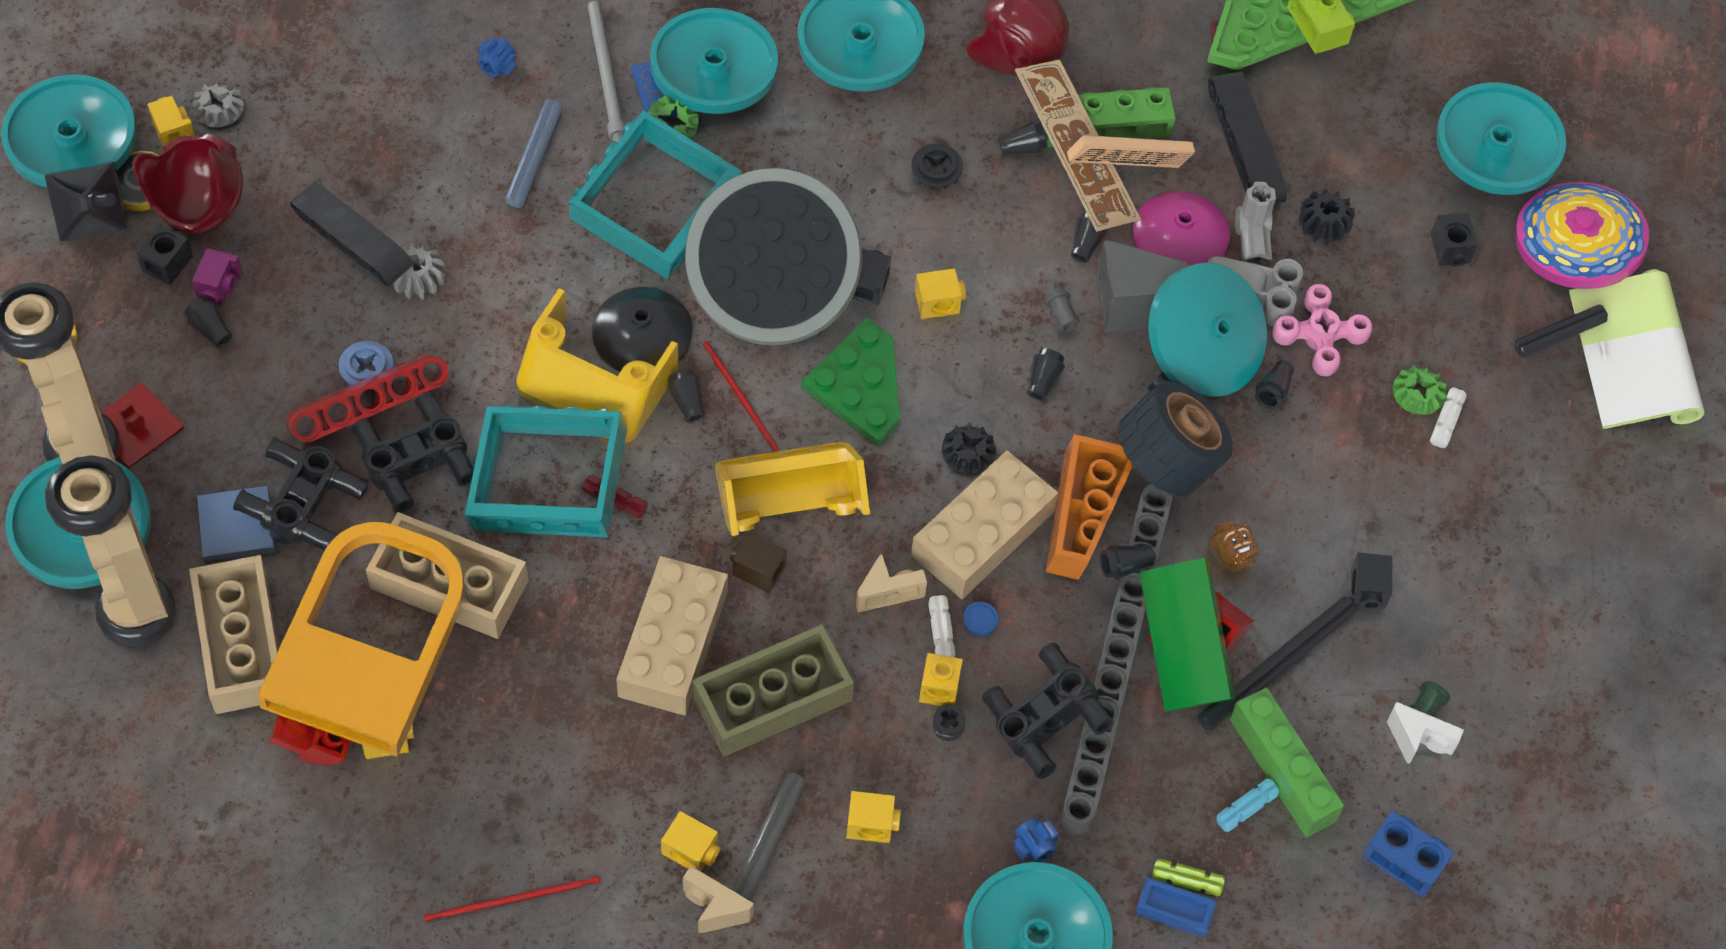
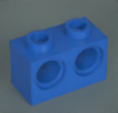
M1392 811L1370 841L1362 857L1424 898L1447 866L1454 852L1448 849L1447 844L1440 838L1429 836L1417 828L1416 823L1409 817L1398 815ZM1392 836L1399 839L1402 846L1392 845L1387 837ZM1418 858H1427L1433 867L1423 866Z

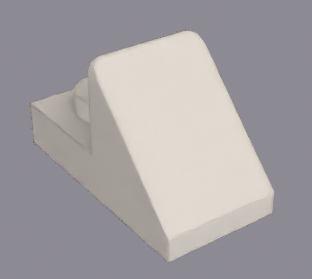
M1398 702L1395 703L1387 720L1390 730L1408 764L1411 763L1419 743L1425 744L1433 752L1446 753L1452 756L1464 729Z

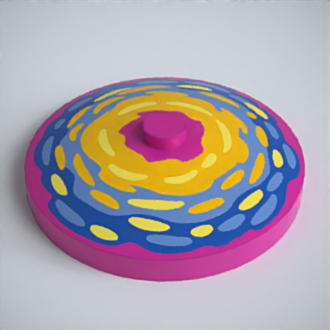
M1568 182L1545 188L1525 203L1517 219L1515 240L1518 252L1524 262L1544 279L1570 288L1596 289L1619 283L1639 268L1648 248L1649 227L1639 207L1622 193L1595 183Z

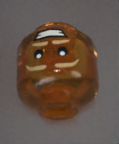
M1230 519L1214 527L1216 533L1210 537L1208 544L1219 568L1229 569L1230 573H1235L1256 563L1255 557L1260 549L1248 524H1235L1234 520Z

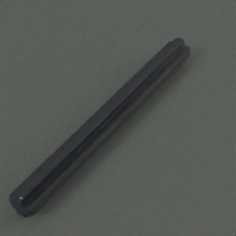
M1342 597L1233 686L1236 699L1210 704L1199 713L1197 719L1205 730H1214L1232 715L1236 702L1264 689L1351 618L1358 610L1354 600L1351 597Z

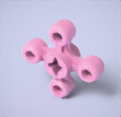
M1314 284L1309 287L1304 299L1306 309L1311 312L1310 319L1300 322L1290 315L1281 316L1274 323L1272 336L1278 344L1285 346L1291 345L1297 339H1305L1306 344L1316 350L1312 362L1314 371L1320 376L1327 377L1333 375L1340 365V354L1333 348V343L1341 338H1346L1350 343L1356 345L1365 343L1371 335L1372 323L1367 316L1361 314L1353 315L1347 321H1340L1338 315L1328 309L1332 300L1331 290L1324 284Z

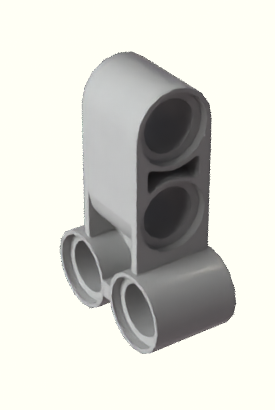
M1220 256L1212 257L1208 260L1207 263L1224 265L1234 270L1250 284L1259 298L1266 323L1269 326L1273 327L1276 320L1281 316H1293L1297 294L1303 277V268L1297 261L1283 259L1277 262L1273 269Z

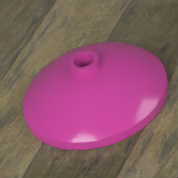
M1171 191L1152 197L1138 211L1141 220L1133 223L1132 235L1136 248L1187 262L1188 266L1207 263L1212 257H1224L1230 242L1229 224L1222 211L1208 199L1190 192Z

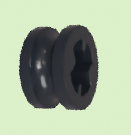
M948 704L939 707L934 713L932 725L936 736L946 741L959 738L965 726L964 712L956 705ZM943 717H947V720H949V717L956 719L955 728L951 729V725H949L948 729L943 727Z

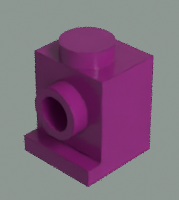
M206 248L192 279L197 299L206 297L208 301H214L215 305H223L227 294L233 292L236 279L241 280L243 276L238 256Z

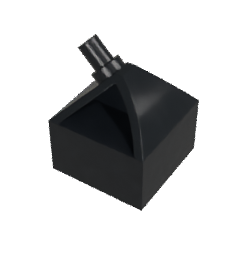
M115 161L62 170L45 175L60 242L127 229L129 227Z

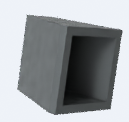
M1103 241L1096 280L1106 332L1148 329L1151 305L1159 287L1171 274L1188 266V263L1114 241Z

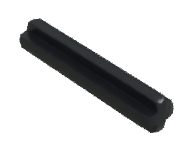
M1595 305L1514 341L1515 350L1520 357H1526L1606 323L1608 313L1603 305Z

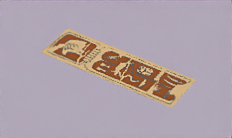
M1055 60L1015 69L1096 232L1141 220L1113 164L1069 162L1067 151L1082 135L1098 136L1061 61Z

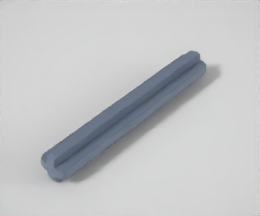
M548 98L543 104L506 195V203L509 206L521 208L524 205L562 110L561 103L558 100Z

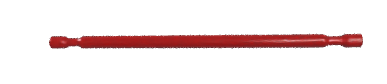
M708 341L704 342L703 346L711 354L714 363L773 452L781 451L718 355L712 350Z
M595 876L587 880L572 881L451 908L435 914H424L423 917L425 922L432 921L435 918L450 917L580 888L587 884L600 883L599 876Z

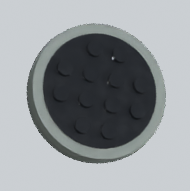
M778 168L759 169L730 179L717 188L704 201L695 215L688 233L685 253L686 272L696 301L705 314L721 329L751 343L785 345L796 343L818 334L833 323L845 310L859 282L862 269V245L857 225L850 211L829 187L797 171Z

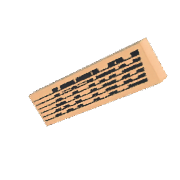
M1082 135L1067 151L1069 162L1179 168L1195 153L1193 142L1088 135Z

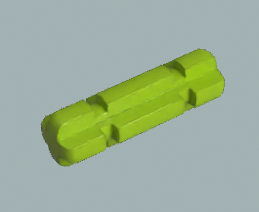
M1164 859L1156 860L1152 872L1153 879L1165 883L1167 880H1171L1173 885L1198 892L1204 889L1206 894L1213 896L1221 895L1225 883L1223 875L1212 872L1210 875H1206L1205 870L1179 863L1173 866L1171 861Z

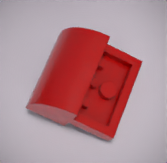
M277 714L268 742L298 753L297 759L319 765H337L345 760L351 740Z

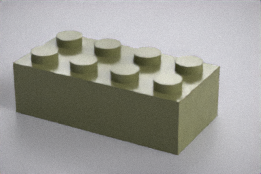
M823 624L692 680L693 699L723 757L853 701L854 682Z

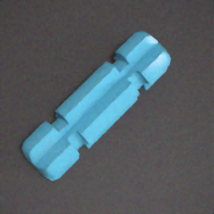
M1265 779L1257 785L1258 788L1251 789L1233 802L1230 808L1226 807L1219 812L1216 817L1218 825L1225 832H1229L1238 826L1237 823L1245 821L1263 808L1265 803H1270L1274 800L1280 790L1273 780Z

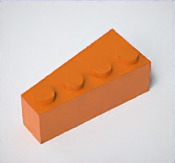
M1076 434L1073 435L1064 453L1045 572L1077 580L1083 574L1132 468V463L1126 457L1121 445Z

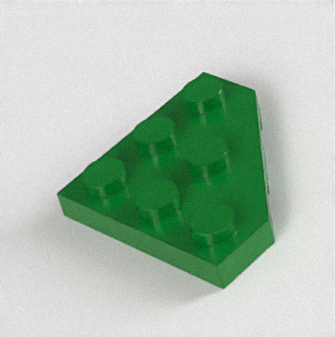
M867 317L801 381V388L878 447L900 425V410L893 336Z

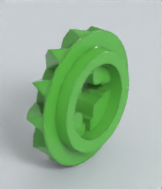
M669 95L659 98L652 104L648 113L667 125L668 123L659 118V115L663 117L665 115L670 116L674 108L677 107V118L686 123V126L675 125L673 129L692 139L698 128L697 111L688 109V105L680 106L679 99L673 102Z
M1413 365L1408 370H1401L1393 383V395L1397 403L1406 411L1418 415H1427L1437 411L1443 405L1447 397V384L1441 381L1440 373L1434 374L1430 372L1428 366L1420 369ZM1417 381L1422 388H1427L1424 397L1419 390H1413Z

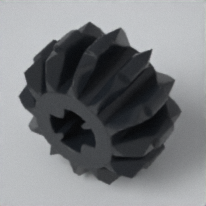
M1327 188L1321 194L1313 191L1309 199H1305L1302 202L1300 208L1301 212L1298 219L1299 224L1303 225V235L1313 234L1314 242L1321 238L1324 239L1327 245L1332 241V238L1340 242L1344 235L1348 234L1353 227L1352 222L1355 216V209L1350 207V198L1341 199L1340 191L1333 195L1328 192Z

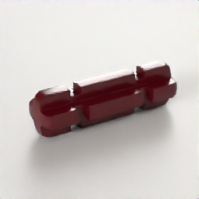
M589 475L583 484L582 490L591 496L599 497L602 479ZM619 487L616 489L614 507L624 511L627 510L628 514L636 518H642L647 510L648 502L636 496L632 497L631 493Z

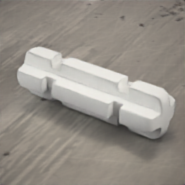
M1456 387L1449 389L1430 438L1432 445L1439 448L1447 447L1467 396L1464 390H1459Z
M944 595L932 596L929 599L928 605L931 615L933 641L936 647L935 654L955 658L950 613H948V598Z

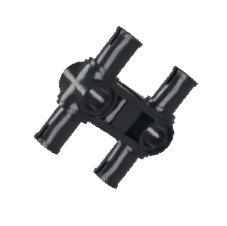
M432 391L419 395L415 400V404L421 411L426 423L384 441H381L372 420L369 418L361 419L352 426V431L363 449L361 458L368 470L370 480L377 488L384 490L395 513H403L414 505L413 499L410 497L403 481L442 464L448 463L458 485H467L472 481L474 468L466 455L467 444L461 434L459 423L452 416L444 413L435 393ZM445 436L453 437L450 440L446 441L440 440L442 437ZM382 463H388V464H389L388 466H386V467H384V468H377V467H376V466H378L379 464H382Z
M273 437L266 449L265 457L292 468L291 474L275 501L268 502L242 489L236 497L233 510L261 521L260 525L263 526V529L269 531L270 536L276 542L286 544L304 541L325 551L330 542L339 533L332 532L311 522V518L327 490H331L334 487L355 497L357 500H361L367 490L369 480L342 469L340 462L334 459L333 454L327 448L320 446L312 448L303 447L301 450L279 440L277 437ZM311 467H320L323 470H314ZM286 519L290 520L293 523L285 524L280 522L279 520Z
M1057 643L1047 644L1040 650L1038 655L1053 676L1016 705H1012L1000 686L991 687L982 696L983 702L989 707L996 718L995 723L999 735L1005 740L1016 756L1025 759L1038 779L1050 776L1056 769V764L1050 759L1041 745L1078 716L1082 715L1095 735L1106 733L1114 724V720L1107 714L1099 702V693L1095 685L1079 665L1070 663ZM1081 684L1077 691L1071 693L1076 685ZM1023 728L1022 732L1014 737L1016 731Z

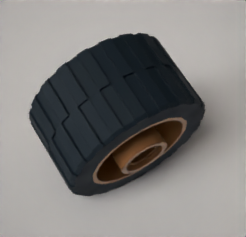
M1163 381L1160 384L1158 383L1119 422L1118 434L1120 435V444L1132 466L1156 488L1172 495L1185 496L1192 494L1230 459L1233 452L1232 437L1222 416L1200 393L1178 382Z

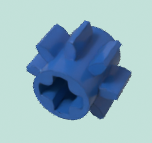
M492 38L490 41L485 39L477 48V51L480 53L478 65L484 73L491 77H496L497 75L501 77L503 74L508 76L517 65L513 61L516 57V50L504 38Z
M1032 818L1020 825L1014 832L1018 839L1014 841L1015 845L1013 848L1022 861L1030 858L1034 862L1041 863L1052 856L1058 849L1054 842L1058 840L1056 837L1059 833L1050 820L1043 824L1037 818Z

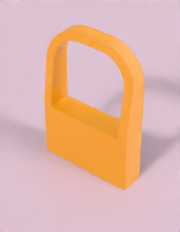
M383 522L358 524L337 535L324 551L258 693L260 708L398 757L462 605L463 577L459 563L452 552L443 544L430 537ZM374 543L390 545L429 559L445 574L449 584L448 593L418 661H412L314 626L340 563L356 548Z

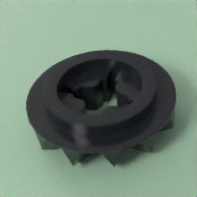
M928 144L921 147L914 154L911 162L912 175L917 177L920 185L927 184L931 190L935 187L946 189L949 184L957 183L958 178L962 174L963 162L958 152L944 144ZM931 164L934 166L943 164L942 172L940 170L931 172Z
M970 422L962 427L956 425L951 432L946 433L942 443V455L945 462L952 469L960 473L975 474L984 471L992 464L996 455L993 435H989L984 427H973ZM963 440L967 441L970 445L976 444L975 455L968 449L962 450Z

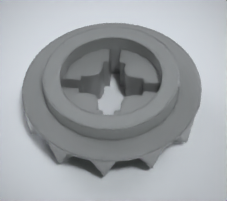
M216 81L215 85L208 87L204 84L202 91L194 92V100L191 103L194 117L201 124L209 127H224L232 124L241 116L244 109V100L240 90L234 89L231 83L221 85ZM212 99H217L219 102L222 101L224 110L215 104L212 105Z

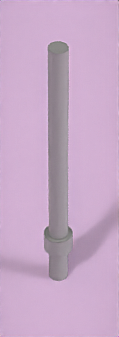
M592 1L588 3L587 7L609 119L607 131L609 139L618 142L623 136L622 132L626 123L621 118L600 3Z

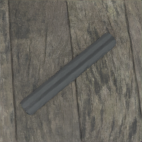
M794 772L787 773L732 888V891L749 901L805 785V779Z

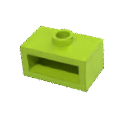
M1289 0L1287 8L1315 54L1349 44L1353 29L1355 28V21L1353 15L1349 11L1347 12L1341 0Z

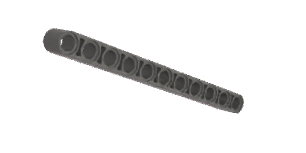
M1153 484L1147 485L1141 493L1128 546L1150 545L1154 551L1155 563L1153 566L1145 567L1119 580L1094 685L1099 693V702L1107 714L1114 720V724L1106 733L1095 735L1087 721H1084L1061 814L1062 828L1073 836H1081L1089 832L1096 815L1146 609L1140 572L1156 568L1172 502V494L1156 488ZM1155 502L1158 503L1161 507H1153L1148 503ZM1147 531L1152 533L1154 536L1147 537L1144 536L1141 532ZM1126 591L1137 592L1140 596L1131 597ZM1126 621L1129 622L1133 627L1126 628L1121 626L1118 622ZM1110 652H1120L1125 658H1115ZM1106 682L1113 683L1118 689L1109 690L1102 684ZM1095 745L1102 750V753H1092L1086 747ZM1082 777H1087L1091 779L1095 784L1092 786H1085L1081 784L1078 779ZM1081 810L1087 817L1077 819L1071 815L1070 811Z

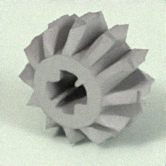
M411 242L409 250L405 252L410 256L414 265L393 283L394 289L398 294L405 292L408 300L415 294L423 300L425 293L428 292L436 295L437 286H443L446 271L445 263L440 259L437 249L429 251L426 243L420 249H416Z

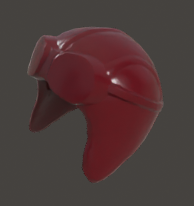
M991 0L984 15L987 23L985 31L981 36L972 39L966 47L968 56L974 61L994 71L1018 76L1015 69L1062 59L1069 39V22L1058 0Z
M212 134L178 137L164 147L161 155L154 157L150 154L140 153L134 157L132 162L135 177L149 205L168 225L184 233L198 234L216 228L234 212L242 195L243 173L237 160L236 147Z

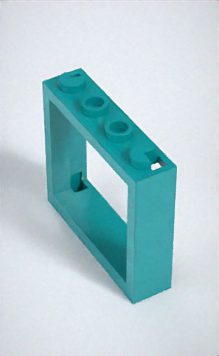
M643 110L635 121L627 122L622 132V138L618 142L613 141L609 145L604 155V161L600 165L596 163L591 168L586 177L587 182L585 185L574 190V195L568 201V204L571 205L569 219L668 280L685 258L688 233L692 221L704 201L721 185L741 175L742 171ZM642 139H645L716 183L664 253L590 207Z
M506 404V407L487 406L465 516L472 530L608 538L627 432L621 411H607L606 408L599 411L582 410L577 407L549 409L545 406L524 408ZM526 433L609 437L597 508L489 503L502 434Z

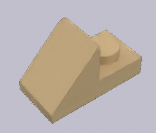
M881 554L857 591V612L925 597L927 580L924 570L914 572L912 570H903L893 577H889L883 555Z
M690 866L683 877V891L686 892V897L699 906L708 905L698 920L699 933L751 921L754 916V903Z

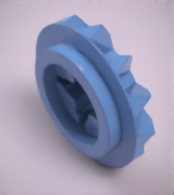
M360 341L350 345L339 359V372L348 386L393 367V358L390 351L384 345L374 341ZM372 362V371L366 369L361 372V363L367 365Z

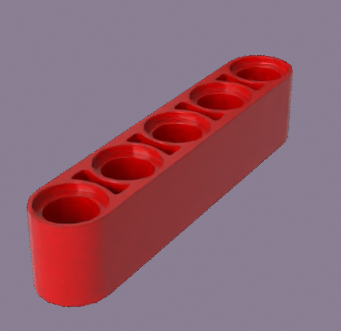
M420 355L294 409L287 417V429L291 435L302 442L317 440L361 419L368 418L441 386L448 379V366L445 361L434 355ZM430 362H435L438 368L437 374L432 379H425L423 375L424 367ZM403 375L406 378V387L403 391L395 393L392 390V381L397 376ZM367 389H373L375 392L374 402L369 406H362L360 403L362 392ZM334 403H342L344 407L342 416L335 420L330 419L328 416L330 406ZM305 416L312 419L311 429L306 433H298L296 430L298 420Z

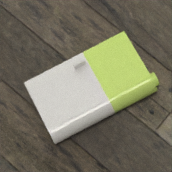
M1651 269L1640 275L1626 277L1621 282L1611 286L1596 289L1569 290L1574 314L1598 304L1603 305L1608 313L1606 323L1579 334L1603 429L1669 415L1671 421L1675 424H1688L1704 416L1703 403L1667 273L1658 269Z

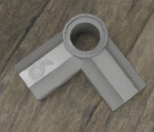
M1254 182V185L1246 191L1243 205L1237 206L1235 212V231L1237 235H1240L1243 262L1264 267L1271 265L1272 262L1270 234L1272 230V210L1276 200L1275 189L1269 187L1266 182Z

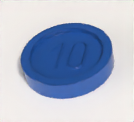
M986 602L972 603L964 611V627L968 632L976 636L989 635L997 627L998 613L992 605Z

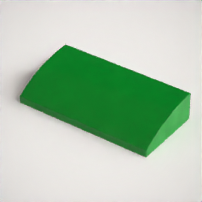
M1204 557L1140 572L1165 712L1236 699L1210 559Z

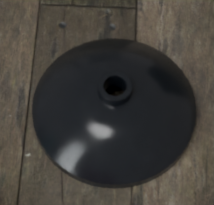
M634 287L612 295L599 307L592 323V339L594 347L602 360L613 369L621 372L623 367L632 361H644L656 366L671 341L678 343L679 362L685 356L691 344L692 322L685 306L673 295L656 288ZM640 317L647 318V319L644 320V321H638V320H637V318H640Z

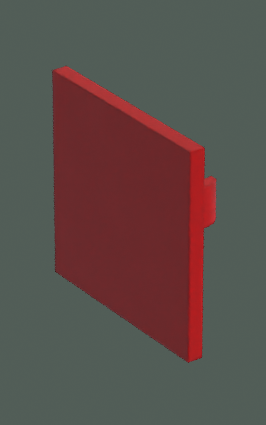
M140 383L102 411L103 414L113 421L118 429L121 445L118 458L128 468L134 466L184 429V426L143 383Z

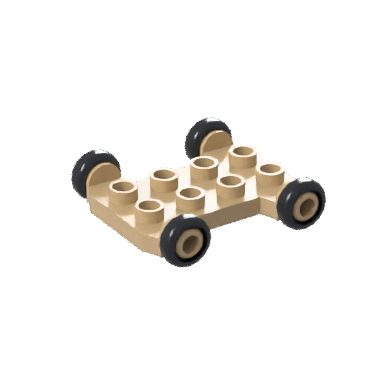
M38 282L19 284L5 291L0 296V349L12 357L26 360L35 388L39 390L44 405L41 406L47 429L42 439L43 455L47 462L58 457L62 461V465L50 476L45 489L47 511L57 526L69 534L79 535L83 538L94 571L97 570L103 588L97 599L95 611L96 621L104 636L118 646L128 648L148 646L160 640L171 628L176 615L175 599L166 583L154 575L131 508V484L122 468L116 463L121 449L120 434L113 421L100 412L71 334L74 328L73 310L65 295L48 284Z

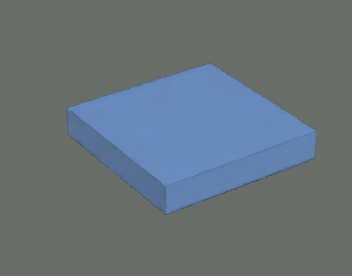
M268 486L244 489L246 492L270 502ZM241 490L197 496L204 562L275 553L274 540L270 536L269 531L263 529V526L260 525L261 521L233 510L234 502Z

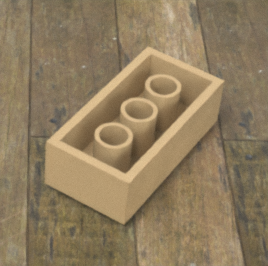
M1006 450L913 537L911 557L960 599H964L1054 513L1058 492Z
M397 512L391 523L392 525L440 542L452 552L458 561L463 577V600L455 622L499 639L528 583L526 562ZM380 544L366 568L370 589L435 615L439 614L447 596L449 584L443 571L434 562L399 548Z
M261 555L189 569L208 694L215 714L259 706L258 693L279 650L267 573Z
M660 556L616 679L619 698L686 716L693 697L692 680L700 676L728 594V574Z

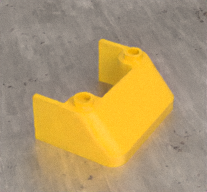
M559 288L531 330L516 378L518 393L524 399L549 409L577 407L582 410L599 411L606 408L607 411H621L627 427L625 443L631 442L638 436L666 392L669 385L668 377L679 371L678 343L671 341L656 366L644 361H632L626 364L619 375L616 376L560 349L566 338L563 325L567 320L565 291Z
M850 443L822 444L726 459L715 463L725 523L732 536L739 535V532L754 529V524L760 521V517L827 507L829 510H835L836 515L856 513V508L863 515L870 514L864 461Z

